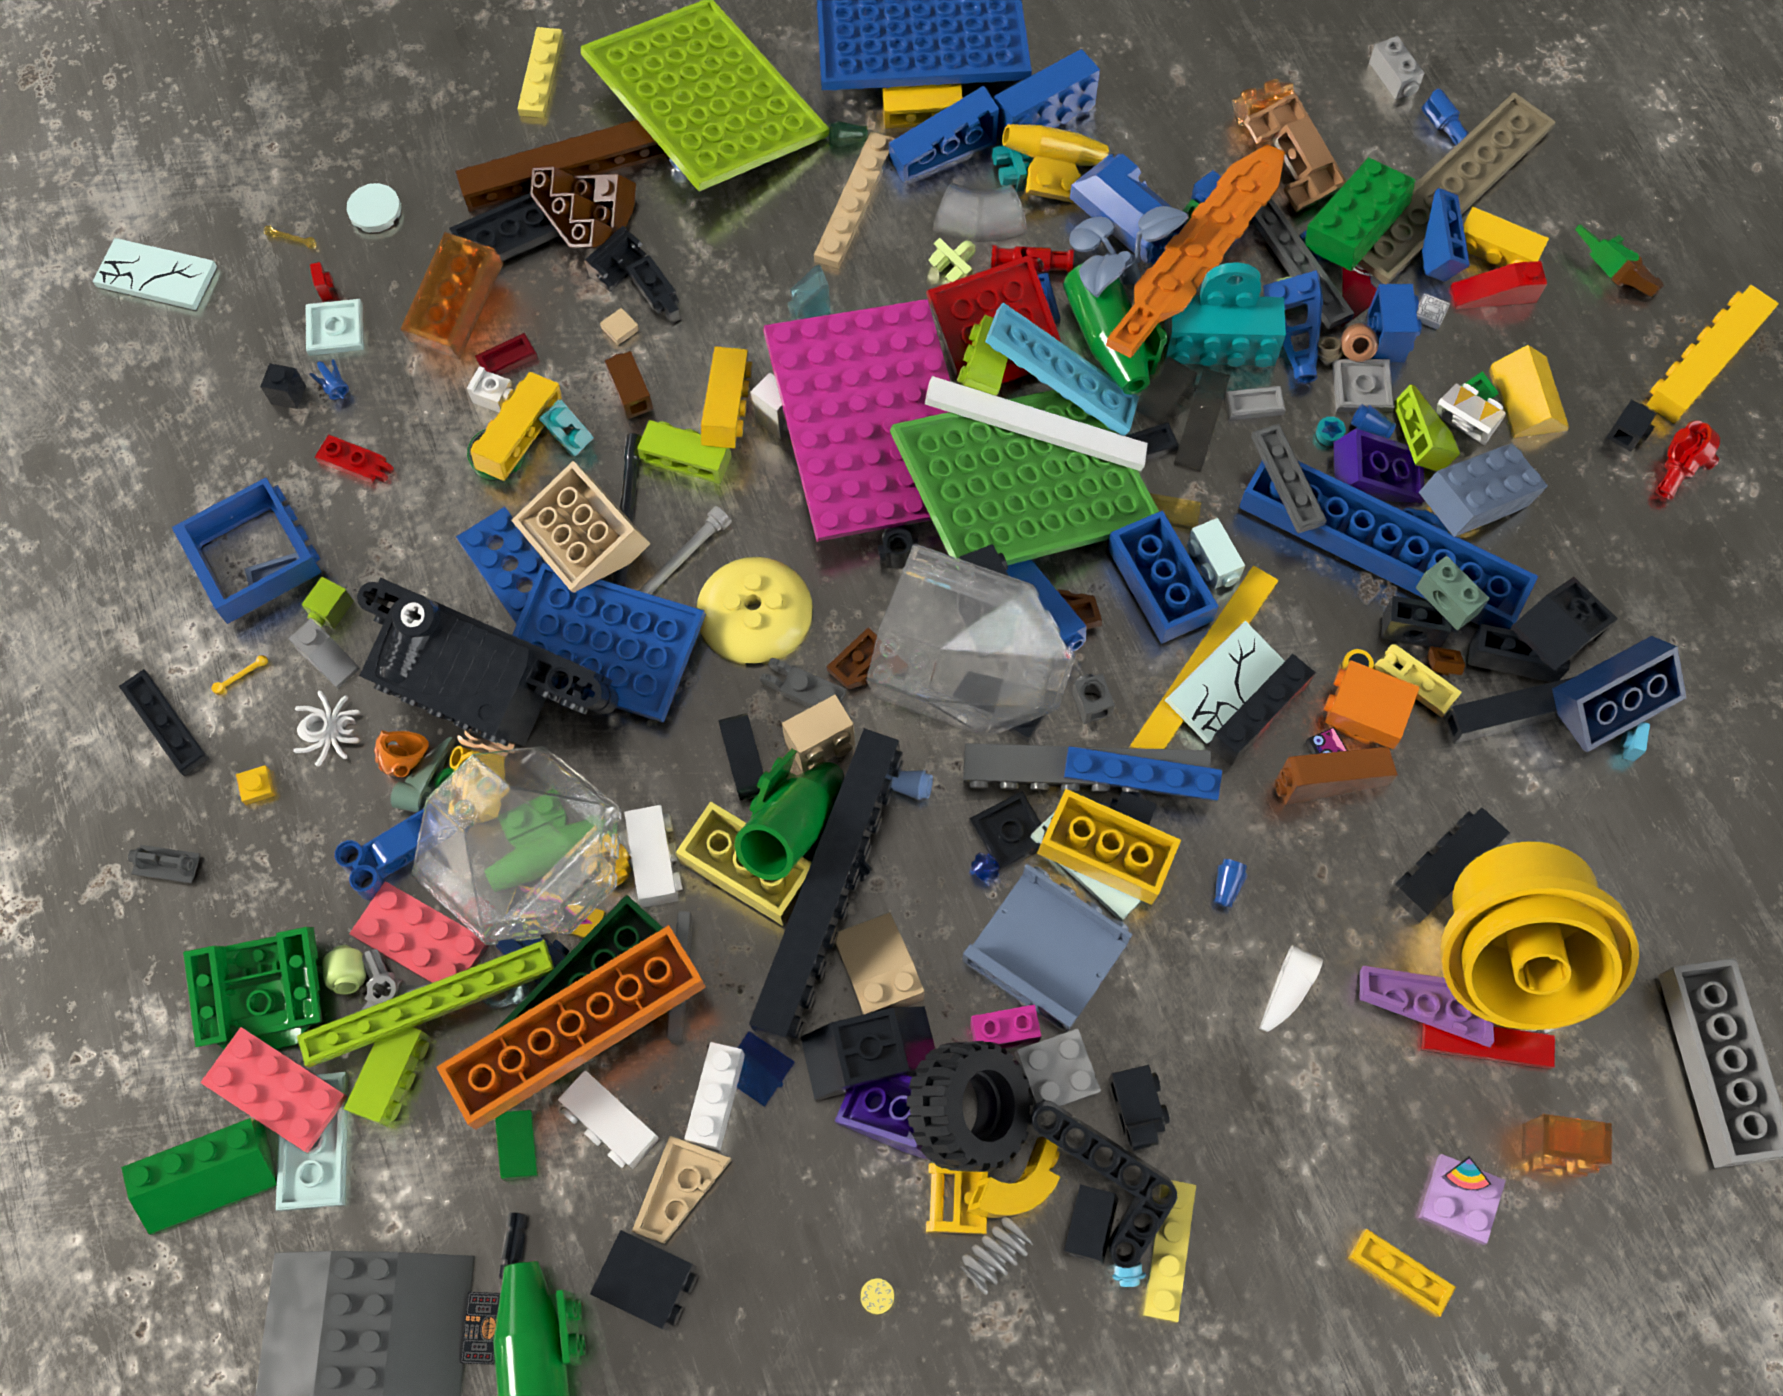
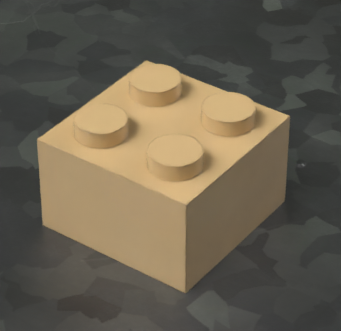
M836 694L782 723L785 744L789 751L791 748L797 751L794 760L802 773L835 756H845L855 746L854 724Z

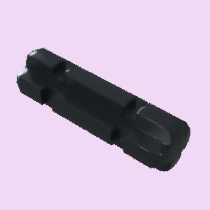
M512 1212L508 1214L506 1226L509 1227V1230L505 1232L501 1258L504 1260V1264H500V1279H503L505 1266L521 1261L525 1236L522 1230L526 1229L527 1216L523 1213Z

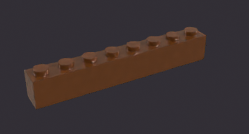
M634 120L577 137H571L556 143L546 144L524 152H518L503 158L493 159L478 165L468 166L455 172L468 211L472 212L511 201L530 193L533 168L556 167L572 176L602 175L668 155L639 121Z

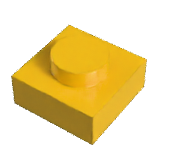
M266 765L236 774L241 801L245 805L275 796L270 770Z

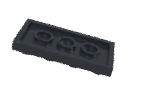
M530 193L449 228L472 274L560 236Z

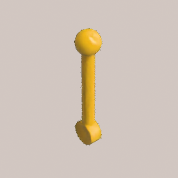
M264 655L258 656L254 663L222 683H214L211 690L216 695L223 694L225 688L259 666H266L268 658Z

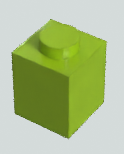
M321 577L301 605L308 613V619L311 618L320 627L325 624L335 629L354 600L345 588Z

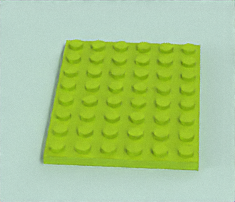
M714 0L699 1L581 46V55L698 191H702L829 136L830 128Z

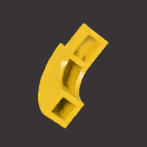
M1043 1136L1037 1138L1026 1168L1019 1179L1013 1183H1003L992 1177L979 1180L967 1211L981 1217L1002 1218L1027 1212L1041 1204L1052 1193L1060 1179V1176L1049 1171L1058 1161L1060 1152L1057 1149L1059 1146Z

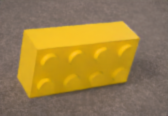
M1065 789L1037 854L1152 905L1160 893L1181 839Z

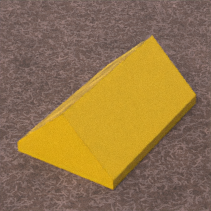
M1527 345L1492 363L1491 369L1513 438L1568 431L1569 425L1545 355Z

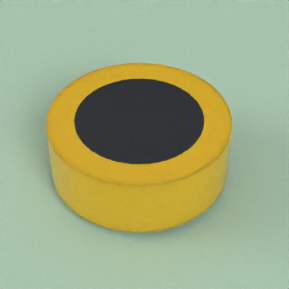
M1361 649L1349 651L1342 661V669L1344 670L1350 660L1370 668L1374 667L1371 655Z

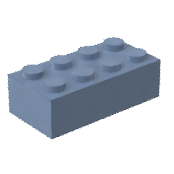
M1513 443L1438 470L1419 491V494L1452 536L1456 537L1527 508L1548 486L1542 480L1540 474L1524 458L1522 452Z

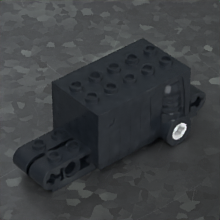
M381 577L378 583L368 582L361 586L358 591L357 602L359 606L375 615L373 621L383 625L359 676L376 683L374 689L398 697L401 701L414 707L427 710V713L438 718L454 722V725L480 734L481 737L504 746H508L509 742L525 746L546 698L558 703L560 702L561 705L585 715L588 710L603 715L609 714L618 704V694L610 686L613 680ZM389 602L394 603L391 608L387 607ZM590 690L595 692L593 698L588 696Z

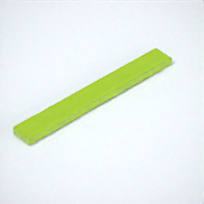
M539 941L297 1035L305 1066L310 1068L548 975L555 966L546 941Z

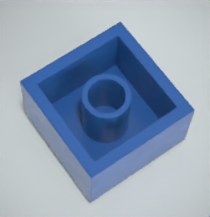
M1379 284L1366 315L1367 325L1375 331L1378 337V349L1371 359H1390V363H1404L1409 352L1413 351L1414 341L1417 336H1420L1422 329L1421 320L1417 319L1416 313L1419 306V298L1417 295H1414L1413 284Z

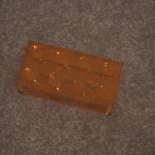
M444 232L400 328L411 343L460 360L503 265L495 249Z

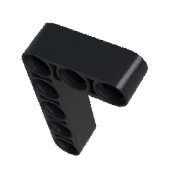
M1049 1100L1037 1102L1032 1108L1031 1120L1034 1129L1040 1135L1135 1195L1134 1200L1108 1242L1109 1251L1115 1264L1122 1268L1135 1266L1142 1258L1176 1203L1177 1190L1173 1182L1167 1175ZM1044 1110L1052 1111L1056 1115L1054 1122L1048 1126L1041 1125L1037 1121L1038 1115ZM1072 1129H1079L1084 1133L1083 1139L1077 1144L1069 1143L1066 1140L1067 1133ZM1101 1147H1107L1112 1150V1156L1106 1162H1099L1094 1158L1095 1152ZM1129 1166H1137L1140 1168V1175L1135 1180H1127L1123 1177L1124 1170ZM1159 1184L1169 1187L1168 1194L1162 1199L1152 1196L1153 1189ZM1141 1213L1151 1216L1150 1223L1145 1227H1138L1134 1224L1135 1217ZM1129 1242L1133 1245L1132 1252L1125 1256L1119 1255L1116 1252L1117 1246L1120 1243Z

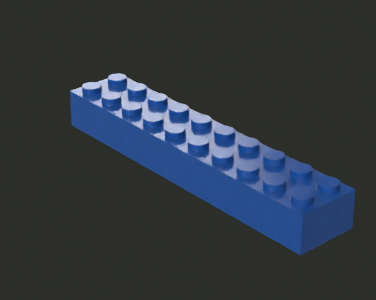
M1261 461L1244 491L1239 508L1424 599L1426 598L1416 589V586L1427 570L1448 556L1490 598L1481 612L1471 622L1478 625L1485 624L1511 630L1510 627L1517 621L1538 578L1537 575L1458 537H1453L1452 534L1300 461L1298 463L1327 521L1324 526L1297 534L1263 461Z

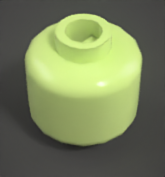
M348 945L337 946L327 953L322 960L325 986L340 995L351 994L357 991L364 984L367 977L362 959L363 953Z

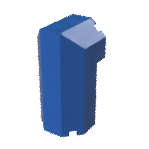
M1109 154L1071 185L1070 199L1091 217L1100 216L1110 219L1115 228L1112 235L1135 254L1136 234L1141 230L1138 226L1139 219L1153 208L1172 206L1147 186L1145 180L1142 183L1140 182L1138 176L1141 174V171L1124 154H1118L1113 157L1114 154ZM1187 220L1173 232L1157 241L1146 242L1142 237L1140 251L1142 261L1146 264H1150V262L1155 264L1164 253L1165 246L1174 235L1180 233Z

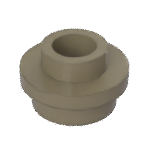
M1328 336L1320 339L1318 343V359L1332 362L1342 357L1343 350L1338 338Z

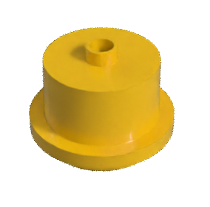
M1544 842L1510 843L1480 855L1458 877L1452 895L1454 914L1448 921L1441 938L1440 957L1444 979L1449 990L1457 1001L1474 1015L1491 1023L1515 1029L1546 1030L1560 1028L1582 1022L1604 1011L1618 1000L1631 984L1639 963V947L1632 922L1624 908L1611 895L1599 888L1592 869L1577 854L1558 845Z

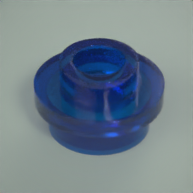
M979 852L975 855V860L971 862V866L982 881L987 882L990 879L995 880L999 877V864L991 854L985 855Z

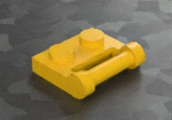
M929 1163L928 1174L932 1175L930 1221L926 1223V1232L986 1235L987 1217L974 1215L968 1212L967 1209L979 1180L988 1178V1172L950 1171L948 1168H941L934 1163ZM945 1175H955L953 1222L943 1221Z

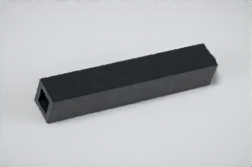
M1574 677L1452 706L1445 714L1444 720L1453 743H1462L1560 719L1552 689Z

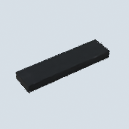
M145 669L119 685L126 698L183 776L209 759L208 755Z

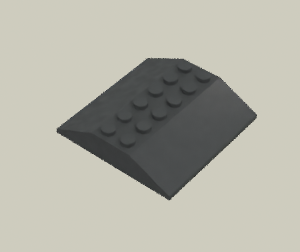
M374 1251L275 1253L255 1396H462L465 1364H461L460 1361L468 1292H472L475 1256Z

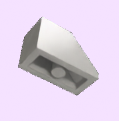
M311 618L288 638L299 653L337 689L360 669L343 649Z

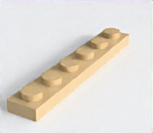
M870 131L814 253L815 262L837 269L840 268L889 160V142L895 138Z

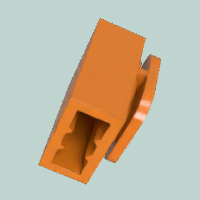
M1350 660L1345 670L1339 668L1333 685L1338 686L1335 695L1330 694L1323 710L1328 712L1324 723L1330 724L1331 728L1334 727L1337 733L1365 744L1376 742L1394 750L1403 736L1420 687Z

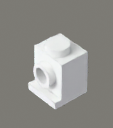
M481 366L478 367L467 387V391L474 404L496 412L501 411L503 403L509 400L515 392L510 379L487 372Z

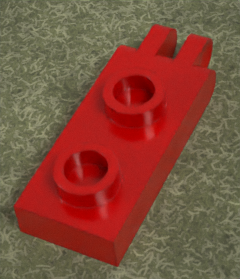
M329 434L315 455L318 463L369 483H373L375 479L385 483L388 476L380 470L391 473L394 469L391 464L386 462L387 459L383 455Z

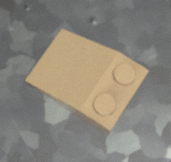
M890 912L839 931L835 944L862 1015L892 1007H907L924 1000L923 986Z

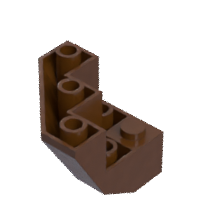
M556 167L532 169L530 195L570 248H595L605 243L622 226L626 227L634 210L635 182L619 174L572 176Z

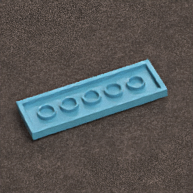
M1005 303L1000 305L985 342L995 351L1001 352L1014 361L1018 367L1024 368L1033 374L1040 382L1049 385L1059 392L1062 397L1081 407L1087 414L1100 420L1110 430L1125 436L1131 429L1139 396L1136 394H1125L1109 375Z

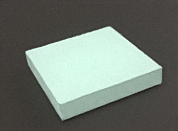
M361 299L306 304V352L309 356L364 350L363 303Z

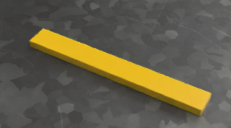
M1252 566L1133 740L1130 748L1166 749L1184 720L1171 708L1165 699L1244 621L1250 625L1277 585L1278 579L1258 567Z

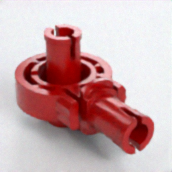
M1693 420L1674 435L1668 448L1669 458L1664 465L1667 473L1655 490L1658 495L1666 499H1673L1684 479L1692 478L1699 467H1702L1703 470H1711L1718 464L1719 457L1715 453L1720 445V436L1710 425Z

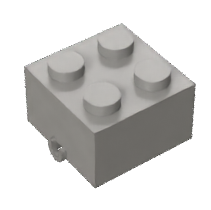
M1079 1029L1026 1046L1014 1052L1015 1059L1024 1069L1022 1075L1028 1078L1030 1084L1028 1093L1033 1099L1032 1106L1042 1100H1049L1061 1107L1101 1092Z

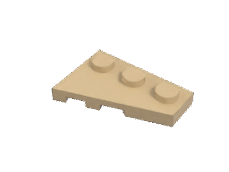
M669 1136L632 1232L665 1244L732 1159Z

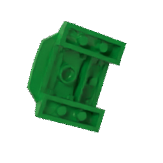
M302 927L277 932L276 936L228 946H209L183 952L195 1047L217 1044L225 1049L240 1027H242L274 1049L299 1044L297 1035L307 1032L310 1025L322 1022L318 993L320 988L316 966L318 952L314 927Z

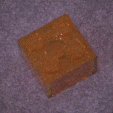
M1542 1114L1522 1125V1164L1533 1165V1170L1539 1172H1554V1168L1567 1170V1175L1574 1177H1588V1173H1599L1601 1168L1612 1165V1123Z

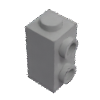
M1396 36L1375 44L1369 63L1394 99L1397 100L1416 93L1420 87L1424 72L1399 37Z

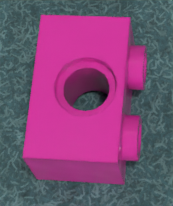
M1035 1004L971 1016L970 1026L973 1041L993 1042L1005 1049L1029 1046L1040 1042L1041 1031Z

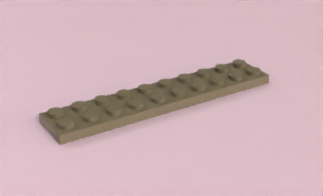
M1513 92L1415 183L1412 201L1368 251L1358 265L1383 284H1389L1422 253L1435 190L1441 188L1458 195L1462 215L1550 132L1556 121Z

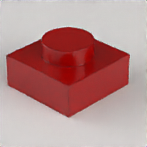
M320 262L309 264L314 287L322 302L332 300L331 288L335 287L330 271L325 272Z

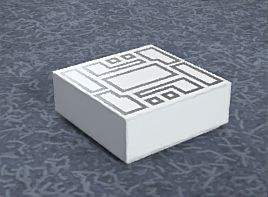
M1424 294L1416 312L1417 319H1420L1422 324L1438 330L1450 303Z

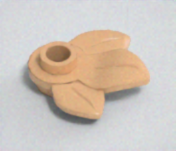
M466 730L464 734L469 738L468 740L463 739L460 735L457 738L462 745L471 748H484L489 751L490 755L506 760L507 756L513 757L515 754L513 750L515 743L509 742L508 746H504Z

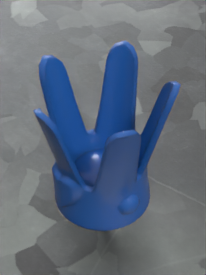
M332 360L334 368L332 373L323 362L318 361L317 366L324 379L318 378L313 373H309V375L322 386V389L328 394L330 399H344V396L349 391V386L342 380L335 360Z

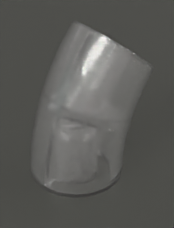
M952 183L948 187L938 208L933 224V232L964 241L990 242L1026 235L1027 225L1021 202L1012 185L1009 184L991 189H977Z

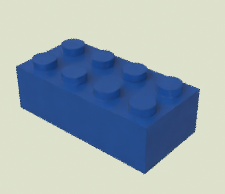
M1080 49L995 95L994 102L999 108L997 137L1002 142L1003 133L1008 124L1042 125L1055 128L1060 124L1068 123L1080 113L1091 110L1096 103L1100 69L1083 49Z
M1163 510L1110 533L1107 549L1161 644L1213 622L1219 606Z

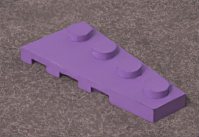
M1362 966L1360 970V1000L1487 1047H1491L1494 1043L1493 1023L1474 1015L1462 1006L1452 995L1443 977Z

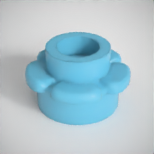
M1140 1261L1131 1268H1122L1114 1264L1115 1273L1112 1277L1114 1280L1119 1281L1122 1287L1140 1285V1279L1146 1277V1273L1142 1272V1263Z

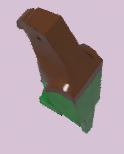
M1581 224L1575 228L1592 250L1589 255L1616 285L1633 286L1650 297L1657 294L1664 287L1662 280L1659 277H1654L1644 266L1642 258L1634 251L1624 247L1622 243L1624 239L1620 235L1612 238L1610 241L1606 239L1601 241Z

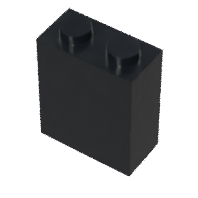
M620 1230L590 1295L667 1331L669 1325H676L683 1309L679 1303L685 1292L690 1294L698 1274L694 1273L696 1269L694 1264Z

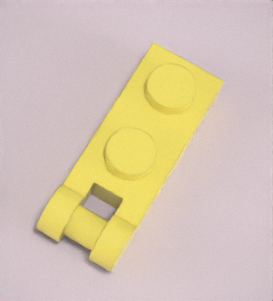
M1390 645L1385 651L1386 656L1384 659H1379L1373 667L1375 670L1419 686L1416 699L1441 718L1462 693L1397 645ZM1399 663L1403 668L1400 671L1393 665Z

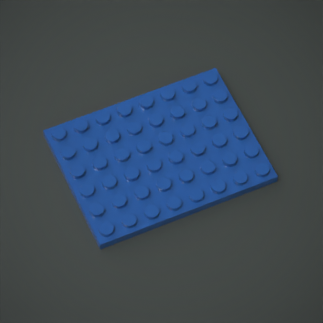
M817 0L822 91L1020 81L1032 76L1022 0Z

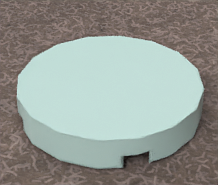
M375 183L359 187L354 191L347 201L346 211L355 227L362 228L363 231L368 233L381 232L394 225L393 221L397 217L399 219L402 205L392 188Z

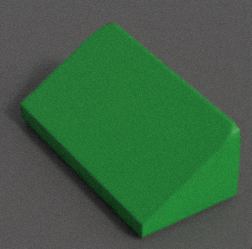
M532 1110L504 1112L495 1118L500 1178L506 1182L538 1176Z

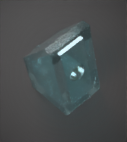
M817 265L790 289L791 301L787 302L792 318L796 317L797 320L831 315L829 286L821 265Z

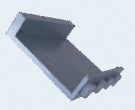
M1026 864L1023 875L973 945L970 944L963 953L962 962L1026 1006L1035 1004L1036 1012L1066 1033L1075 1023L1129 943L1132 933L1128 931L1129 928L1120 920L1115 918L1111 920L1103 915L1101 908L1093 902L1086 901L1085 903L1076 897V892L1066 884L1061 883L1058 885L1049 879L1050 875L1044 869L1038 866L1033 868Z

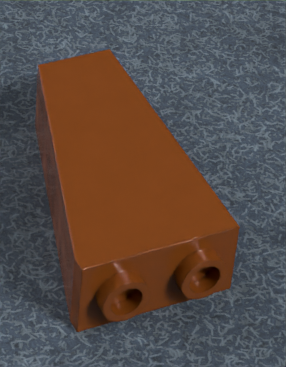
M1389 747L1288 757L1277 779H1275V789L1277 795L1283 798L1286 806L1391 785L1398 774Z

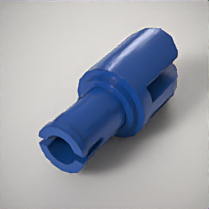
M1436 89L1421 109L1438 131H1445L1456 146L1469 132L1458 120L1460 115L1458 109L1443 90Z

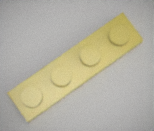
M536 28L517 108L519 116L545 118L564 37L562 29Z
M1171 1180L1177 1190V1200L1153 1239L1143 1316L1177 1323L1196 1185ZM1161 1184L1159 1199L1164 1198L1168 1194V1186Z

